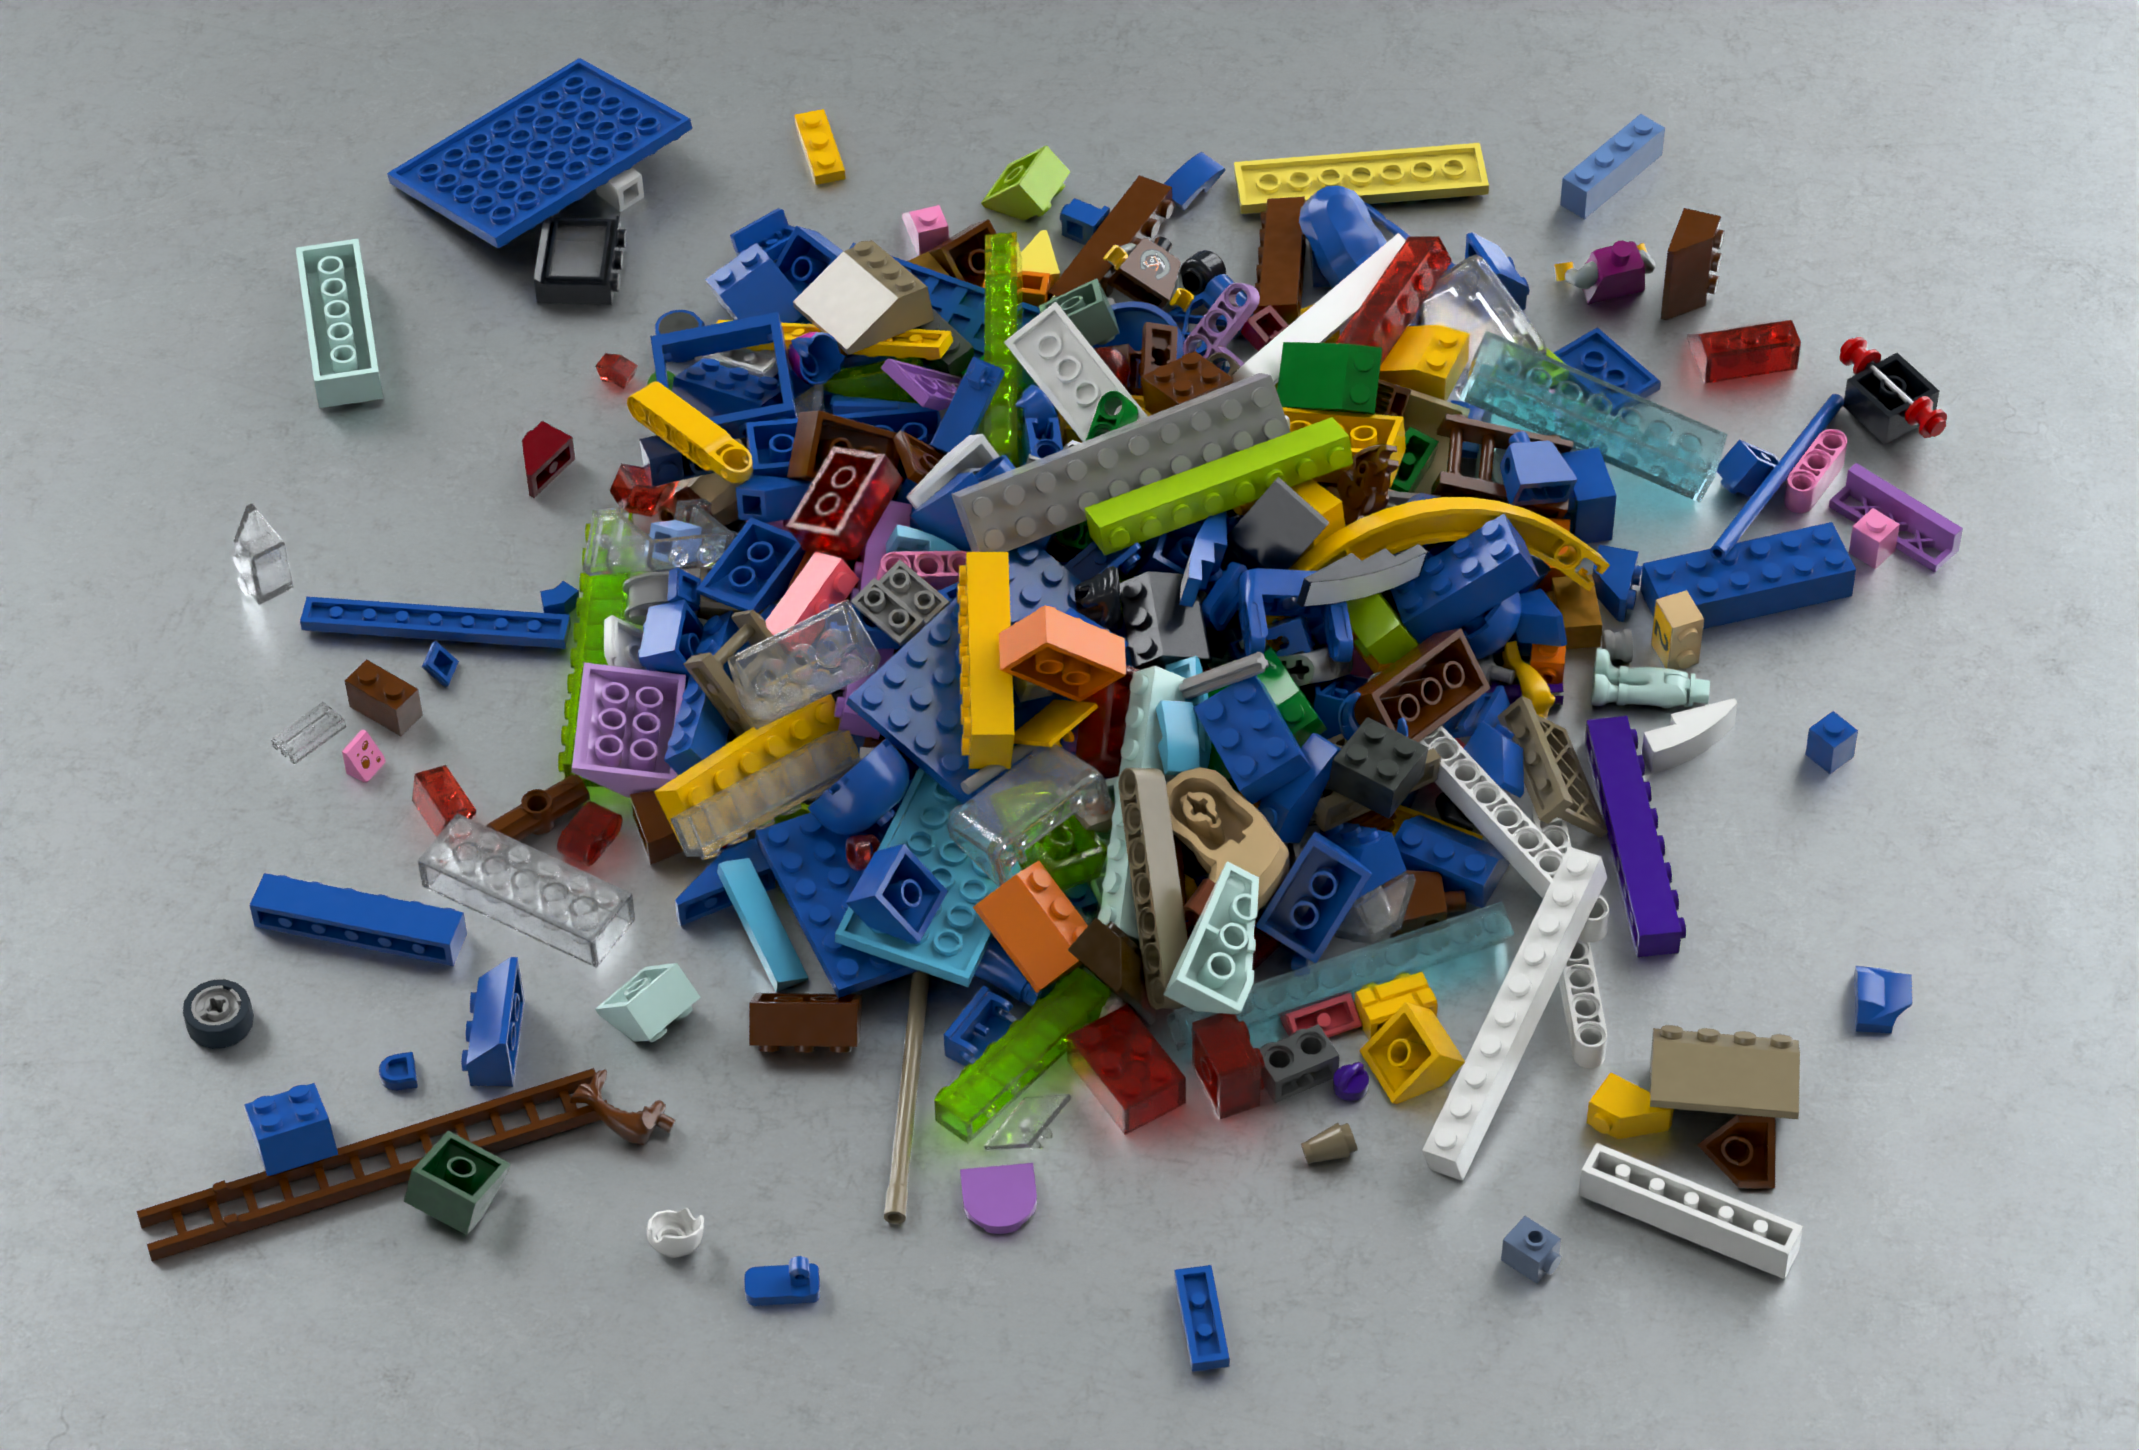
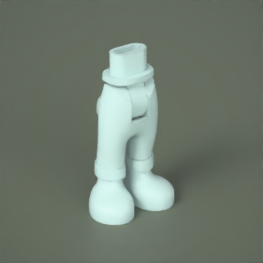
M1596 649L1591 705L1603 706L1609 702H1616V705L1623 706L1625 704L1672 708L1679 705L1692 707L1693 702L1708 704L1710 680L1695 679L1694 673H1691L1690 679H1688V673L1663 667L1645 666L1628 668V666L1620 665L1619 669L1611 664L1610 655L1606 649Z

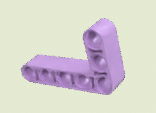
M1230 284L1186 338L1183 344L1184 355L1196 351L1197 344L1203 340L1207 345V352L1203 356L1207 359L1214 353L1223 352L1235 359L1240 366L1245 364L1228 350L1226 346L1259 305L1260 296L1257 289L1249 284ZM1243 289L1247 294V301L1240 307L1236 303V295ZM1224 315L1227 320V326L1225 330L1219 332L1216 328V320L1219 316ZM1224 361L1219 362L1216 366L1220 368Z

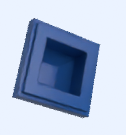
M434 641L431 644L422 668L441 685L448 687L459 661L437 641Z

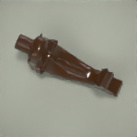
M606 1069L599 1070L594 1075L591 1084H579L578 1089L571 1097L570 1103L590 1105L613 1132L631 1143L646 1144L656 1126L670 1133L676 1122L675 1119L664 1114L666 1104L661 1100L655 1101L649 1108L644 1106L643 1111H638L637 1113H628L604 1102L601 1090L607 1077Z

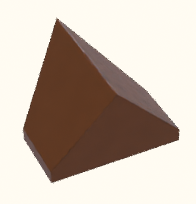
M1738 1114L1697 1144L1738 1188H1775L1776 1117Z

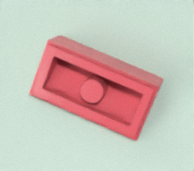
M1351 992L1280 1017L1288 1036H1291L1300 1029H1308L1317 1024L1320 1025L1328 1038L1362 1027Z

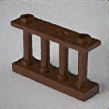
M1446 414L1437 428L1436 435L1450 438L1447 472L1441 471L1431 486V494L1441 495V497L1488 499L1509 504L1505 486L1492 481L1494 448L1507 450L1510 445L1509 438L1514 433L1524 430L1469 419L1461 414ZM1524 431L1531 442L1548 440L1555 445L1559 453L1570 452L1573 448V441L1562 439L1560 436ZM1463 441L1481 445L1478 479L1460 474ZM1569 499L1567 502L1522 505L1518 507L1525 508L1546 518L1562 519L1568 511Z

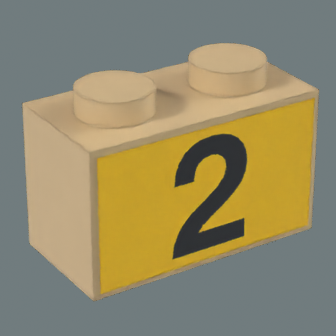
M1687 590L1656 599L1651 645L1665 668L1675 670L1686 669L1699 663L1704 618Z

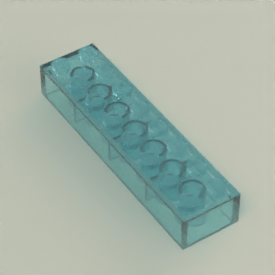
M1486 331L1473 357L1459 399L1536 433L1557 435L1562 439L1573 441V448L1578 451L1599 447L1604 462L1699 503L1715 478L1728 435L1489 331Z

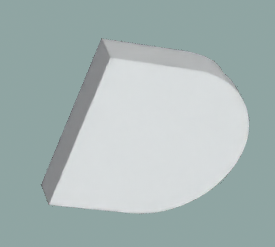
M614 615L604 620V654L608 665L647 670L640 664L638 659V649L641 647L643 631Z

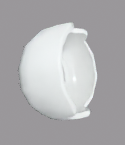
M684 1208L679 1212L672 1210L656 1212L648 1220L647 1239L652 1248L667 1257L678 1258L687 1256L697 1249L701 1243L704 1217L700 1215L695 1219L689 1208Z

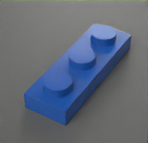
M1206 1265L1174 1270L1192 1372L1230 1367V1358L1212 1266Z

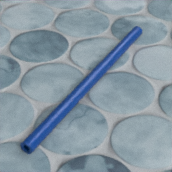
M1832 394L1710 548V555L1714 559L1723 560L1787 479L1790 472L1818 435L1826 429L1843 407L1844 399L1842 396Z

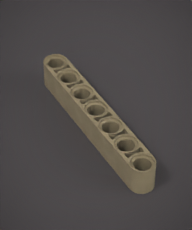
M1125 768L1119 776L1118 788L1148 1002L1154 1009H1188V1007L1163 995L1188 942L1165 776L1158 768Z

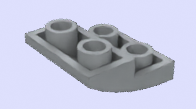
M901 560L879 581L874 577L851 600V604L900 646L912 639L950 603Z

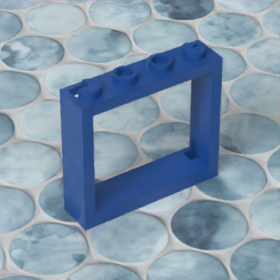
M779 312L650 336L657 382L668 389L669 383L666 363L774 342L783 403L708 418L729 433L733 439L746 438L747 422L798 418Z

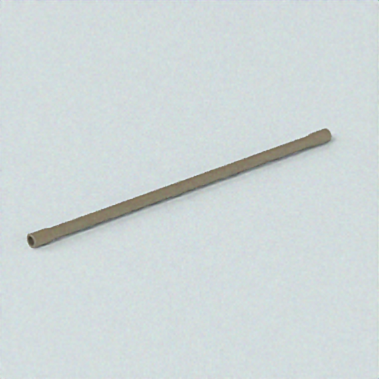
M922 971L913 972L911 979L890 1181L886 1191L884 1219L888 1223L901 1224L906 1220L907 1185L930 974Z

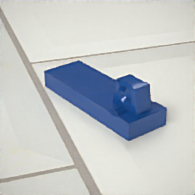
M976 357L972 358L930 445L933 448L947 454L966 437L975 435L1005 374L1002 368Z

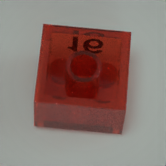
M1218 1013L1192 1022V1066L1219 1119L1259 1107L1260 1091L1264 1090L1261 1069L1265 1067L1260 1050L1258 1048L1253 1049L1250 1043V1034L1244 1021L1239 1022L1235 1014Z

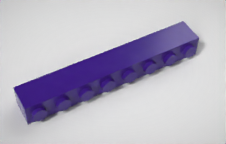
M1627 716L1587 720L1584 742L1603 820L1608 830L1607 836L1637 958L1679 953L1681 939L1686 938V925L1684 918H1678L1677 915L1679 910L1677 890H1671L1670 883H1672V870L1669 862L1664 863L1665 842L1663 835H1657L1656 808H1650L1649 802L1652 800L1651 786L1649 781L1644 782L1643 780L1645 764L1643 756L1637 755L1636 749H1638L1637 731L1630 728Z

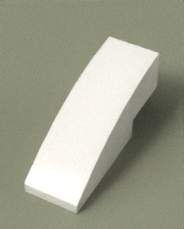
M1733 698L1673 713L1670 718V726L1644 732L1642 756L1651 774L1689 761L1708 750L1723 738L1735 725L1738 704L1736 699Z

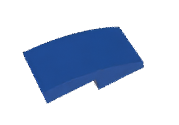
M1200 152L1183 164L1164 184L1172 187V201L1175 202L1177 207L1185 211L1201 191L1207 193L1226 170L1206 154Z

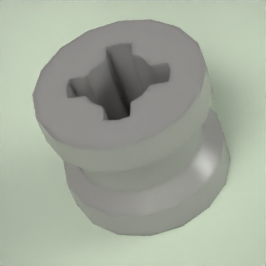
M1610 629L1602 631V649H1606L1609 652L1611 663L1614 659L1632 662L1633 641L1631 629H1622L1621 632L1613 633Z

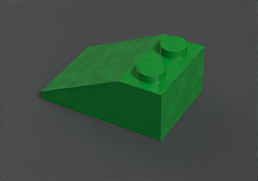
M1283 342L1277 388L1281 406L1375 414L1383 348L1341 343Z

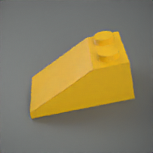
M1439 324L1386 327L1377 329L1368 346L1383 348L1379 379L1447 401L1468 362L1470 334Z

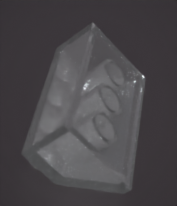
M846 599L729 657L728 664L739 702L757 730L876 672L881 656L849 600Z

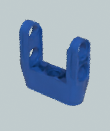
M1259 568L1245 571L1239 578V619L1245 655L1249 656L1257 652L1264 654L1265 638L1268 635L1265 615H1303V617L1323 618L1329 657L1335 662L1349 663L1353 655V635L1347 602L1301 607L1297 604L1304 578L1317 571Z

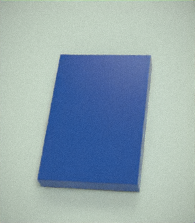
M1598 327L1554 352L1558 358L1570 367L1569 376L1566 379L1611 418L1660 390L1661 381Z

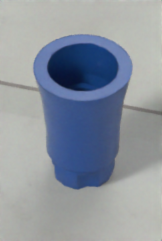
M994 936L991 938L974 974L975 977L993 984L1019 1002H1025L1034 1009L1044 1005L1051 996L1055 986L1054 982L1036 993Z

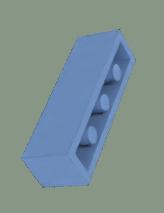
M1642 114L1638 115L1562 178L1560 205L1579 217L1586 219L1662 156L1665 127Z

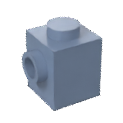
M1524 1216L1503 1239L1501 1261L1533 1282L1538 1283L1546 1273L1551 1275L1558 1268L1562 1259L1560 1255L1561 1238L1527 1216Z

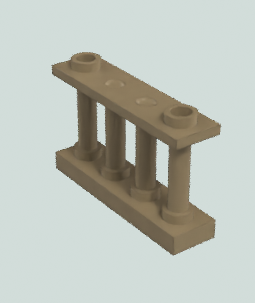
M754 609L737 612L731 616L739 630L714 655L711 652L692 655L684 663L686 669L737 737L763 721L762 718L786 694L794 701L804 693L813 691L768 630L763 617L756 613ZM749 641L759 656L732 682L723 670V665ZM768 667L778 683L752 709L743 697V691Z

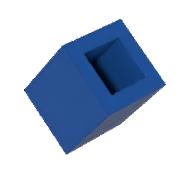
M1832 711L1809 728L1805 755L1827 773L1831 774L1854 757L1858 730Z

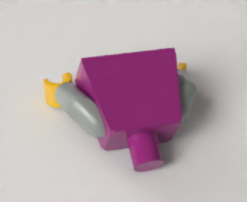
M1621 240L1615 242L1613 246L1594 250L1585 265L1579 270L1574 268L1573 262L1554 264L1556 281L1566 280L1569 284L1581 288L1589 305L1643 292L1645 290V274H1650L1654 271L1655 261L1647 253L1644 243L1636 245L1633 241L1626 242Z

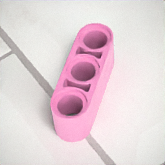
M1836 429L1822 431L1790 472L1787 478L1784 503L1788 510L1794 513L1809 512L1843 468L1848 442L1843 432Z
M889 552L880 561L876 579L879 581L901 560L934 589L939 591L959 582V565H965L966 552Z

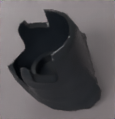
M1111 566L1094 577L1078 584L1074 591L1076 611L1103 628L1109 629L1110 632H1115L1122 627L1123 614L1120 603L1118 569Z

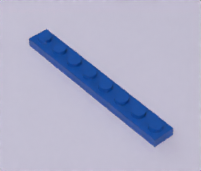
M307 596L300 624L301 629L305 631L566 649L571 618L567 614Z

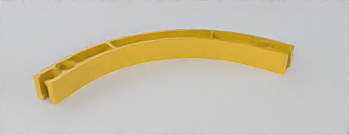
M1441 497L1412 501L1360 518L1336 531L1310 549L1288 570L1318 571L1350 553H1353L1362 561L1385 548L1390 553L1395 554L1417 544L1422 546L1431 543L1457 541L1465 538L1483 527L1488 521L1494 520L1502 514L1506 515L1524 539L1531 555L1555 567L1587 591H1590L1595 584L1586 575L1588 573L1586 569L1582 567L1579 571L1575 570L1580 565L1582 559L1588 558L1593 561L1597 566L1596 571L1600 574H1603L1610 565L1597 551L1548 518L1525 508L1488 499ZM1569 546L1564 554L1558 555L1563 547ZM1266 615V622L1268 625L1276 618L1279 621L1291 616ZM1282 636L1277 639L1266 640L1267 644L1275 651H1278L1280 645L1283 644L1281 641Z

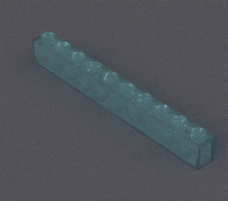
M1501 901L1255 983L1251 987L1240 1014L1200 1012L1183 1007L1174 1010L1166 1017L1177 1051H1181L1279 1018L1287 1013L1350 992L1354 993L1365 985L1371 983L1378 985L1393 980L1399 974H1410L1503 943L1514 935V931L1504 904Z

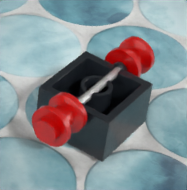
M1863 337L1848 339L1842 345L1839 356L1840 362L1845 366L1853 364V373L1855 374L1847 379L1843 407L1883 444L1886 445L1919 427V434L1924 438L1936 437L1944 431L1947 414L1942 409H1937L1940 391L1900 354L1895 353L1881 361V354L1876 349L1867 351L1868 343Z

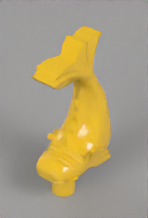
M1517 641L1507 642L1502 652L1504 660L1502 667L1515 670V678L1518 677L1522 696L1531 700L1537 715L1547 719L1549 709L1555 702L1554 694L1551 695L1550 688L1541 675L1522 660Z

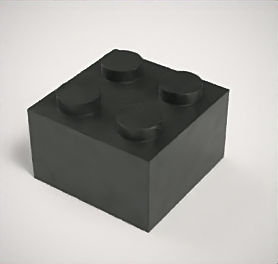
M1367 717L1332 760L1328 788L1389 819L1423 777L1428 747Z

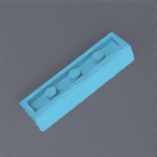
M750 858L719 863L717 874L775 992L808 980L806 971Z

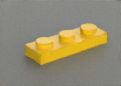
M821 109L795 114V126L815 185L846 179L845 169L825 110Z

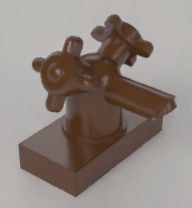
M1152 322L1144 324L1142 330V349L1140 351H1133L1132 354L1134 358L1141 361L1138 367L1140 376L1155 370L1157 367L1177 360V326ZM1142 380L1141 388H1131L1133 394L1143 396Z

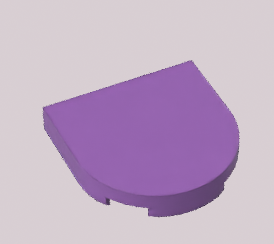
M1033 1163L960 1169L964 1212L970 1221L985 1228L986 1232L1006 1234L1017 1231L1023 1223L1034 1215L1037 1207V1195Z

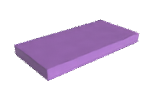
M887 359L881 367L922 407L938 411L949 407L962 380L959 376L893 359ZM989 404L985 414L988 416L989 423L995 424L1001 415Z

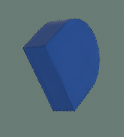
M413 1052L390 1055L381 1062L379 1075L384 1087L394 1091L418 1088Z

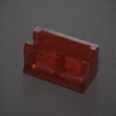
M443 765L415 773L412 802L442 846L451 844L453 831L458 827H461V833L466 837L471 831L472 818L476 815V809L448 767Z

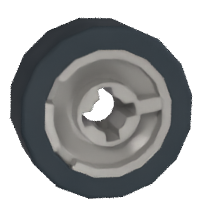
M217 979L201 983L189 992L183 1003V1017L190 1038L197 1044L210 1049L226 1048L237 1044L248 1035L253 1026L254 1014L247 991L238 983L230 980Z

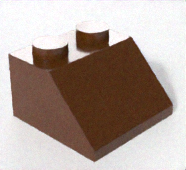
M989 219L970 225L927 251L949 276L979 287H983L987 267L1016 270Z

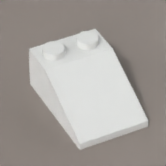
M983 434L969 435L947 453L906 498L917 509L957 474L972 472L975 475L981 468L999 457V455Z

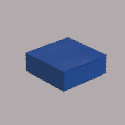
M678 567L669 570L667 601L674 602L685 599L693 612L699 610L700 594H697L696 588L700 585L701 579Z

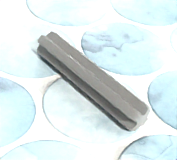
M1257 652L1186 678L1179 685V689L1183 693L1184 698L1192 699L1261 674L1268 667L1269 663L1263 653Z

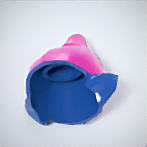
M806 333L791 340L792 343L786 349L788 362L793 372L807 384L819 385L826 383L834 374H838L846 362L845 355L841 354L837 341L829 333Z

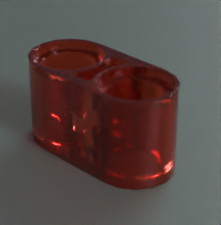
M592 801L587 802L562 831L558 839L557 851L586 866H592L619 834L623 823L622 815Z

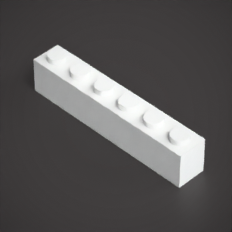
M1596 1143L1581 1170L1579 1196L1782 1279H1785L1799 1252L1803 1226Z

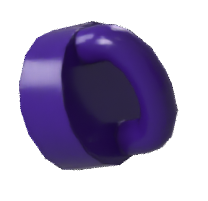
M1356 1062L1352 1065H1344L1336 1070L1333 1077V1089L1339 1098L1355 1101L1367 1094L1369 1076L1364 1070L1363 1063Z

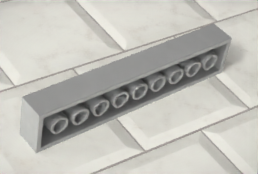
M1258 373L972 485L951 495L971 551L1008 552L1086 521L1084 509L1086 507L1290 433V429L1272 376Z

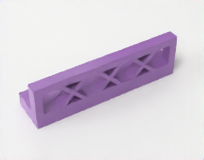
M1857 463L1848 470L1846 486L1829 500V507L1854 523H1857L1872 508L1899 523V531H1908L1914 535L1915 539H1902L1898 536L1896 549L1933 572L1941 568L1959 551L1962 527ZM1851 496L1861 502L1862 506L1850 507L1843 503V501ZM1923 548H1936L1942 553L1934 559L1924 553Z

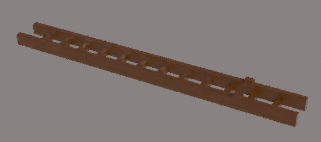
M595 1069L582 1071L337 1148L338 1155L281 1173L267 1176L266 1171L228 1183L224 1180L215 1183L212 1188L136 1211L142 1229L173 1219L178 1233L177 1235L147 1244L151 1261L153 1262L409 1181L412 1169L422 1158L400 1164L395 1149L421 1141L426 1155L433 1147L430 1138L445 1134L447 1131H456L459 1137L470 1142L465 1127L491 1120L495 1135L471 1143L495 1154L599 1121L601 1118L590 1105L577 1108L576 1103H570L571 1098L569 1095L578 1089L579 1084H591L596 1074ZM560 1098L565 1113L540 1120L535 1105ZM525 1109L530 1124L505 1131L500 1116ZM386 1153L390 1168L365 1175L360 1160ZM350 1163L355 1179L329 1187L324 1171ZM315 1174L320 1190L294 1198L289 1182ZM280 1185L285 1201L258 1209L254 1193ZM244 1197L249 1212L236 1216V1213L225 1216L222 1220L218 1205ZM209 1208L213 1223L187 1231L182 1216Z

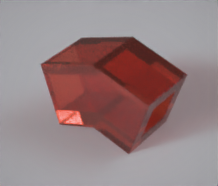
M605 353L595 367L602 381L613 382L622 389H625L635 376L638 365L622 355Z

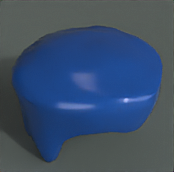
M1033 384L1028 386L1022 392L1021 399L1016 403V407L1024 409V418H1037L1038 427H1034L1036 438L1039 439L1042 434H1045L1048 418L1058 417L1059 427L1060 418L1057 409L1047 395Z

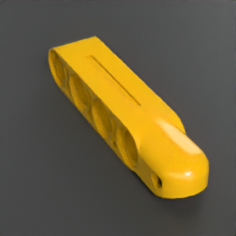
M654 381L627 398L628 409L638 422L703 470H712L731 483H741L751 477L753 460L749 450L734 440L724 429L661 383Z

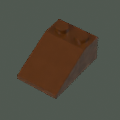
M819 410L800 412L787 478L814 481L816 486L836 490L840 488L851 493L892 500L900 460L893 440L897 433Z

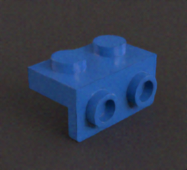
M777 208L732 233L730 239L737 256L757 243L774 262V260L778 259L795 227L788 224L784 210Z

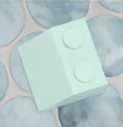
M678 963L655 965L643 968L595 1008V1010L602 1018L632 1041L649 1040L651 1043L666 1034L668 1031L666 1026L673 1020H681L693 1010L691 1005L701 997Z

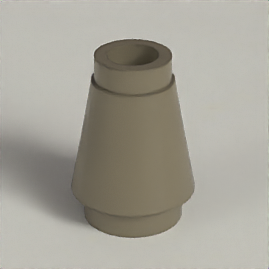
M1336 1123L1306 1142L1301 1143L1308 1164L1350 1157V1153L1358 1150L1348 1123L1343 1125Z

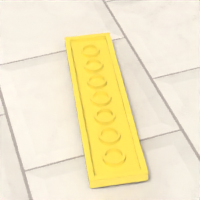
M1480 143L1234 162V175L1241 214L1266 211L1267 199L1305 196L1306 202L1311 195L1326 186L1340 185L1353 190L1368 204L1489 194V183Z

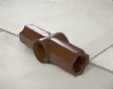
M577 774L568 776L546 790L533 789L523 795L521 805L486 825L487 832L499 850L507 849L530 834H546L554 828L556 819L590 800L589 791Z

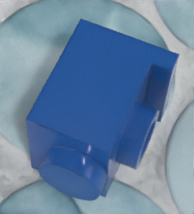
M1074 198L1070 204H1066L1062 208L1060 213L1062 236L1085 245L1109 215L1110 208L1104 205L1102 209H1099L1092 204Z

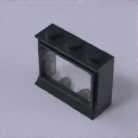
M550 216L543 221L533 277L537 303L612 305L614 292H619L620 274L617 273V270L623 269V251H620V249L626 248L627 242L626 229H621L620 216H616V219L554 218Z

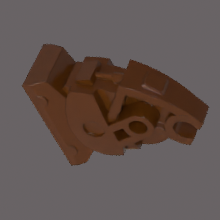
M1373 445L1357 452L1352 456L1353 464L1350 469L1344 470L1338 478V487L1328 486L1326 489L1342 501L1346 525L1386 508L1389 502L1388 489L1391 473L1399 467V461L1389 460L1390 455L1393 452H1397V446Z

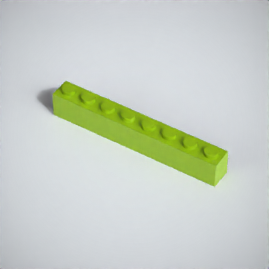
M1331 417L1084 508L1090 537L1103 554L1108 555L1130 547L1136 542L1141 543L1203 520L1208 516H1214L1257 500L1278 477L1289 487L1349 466L1353 464L1349 435Z

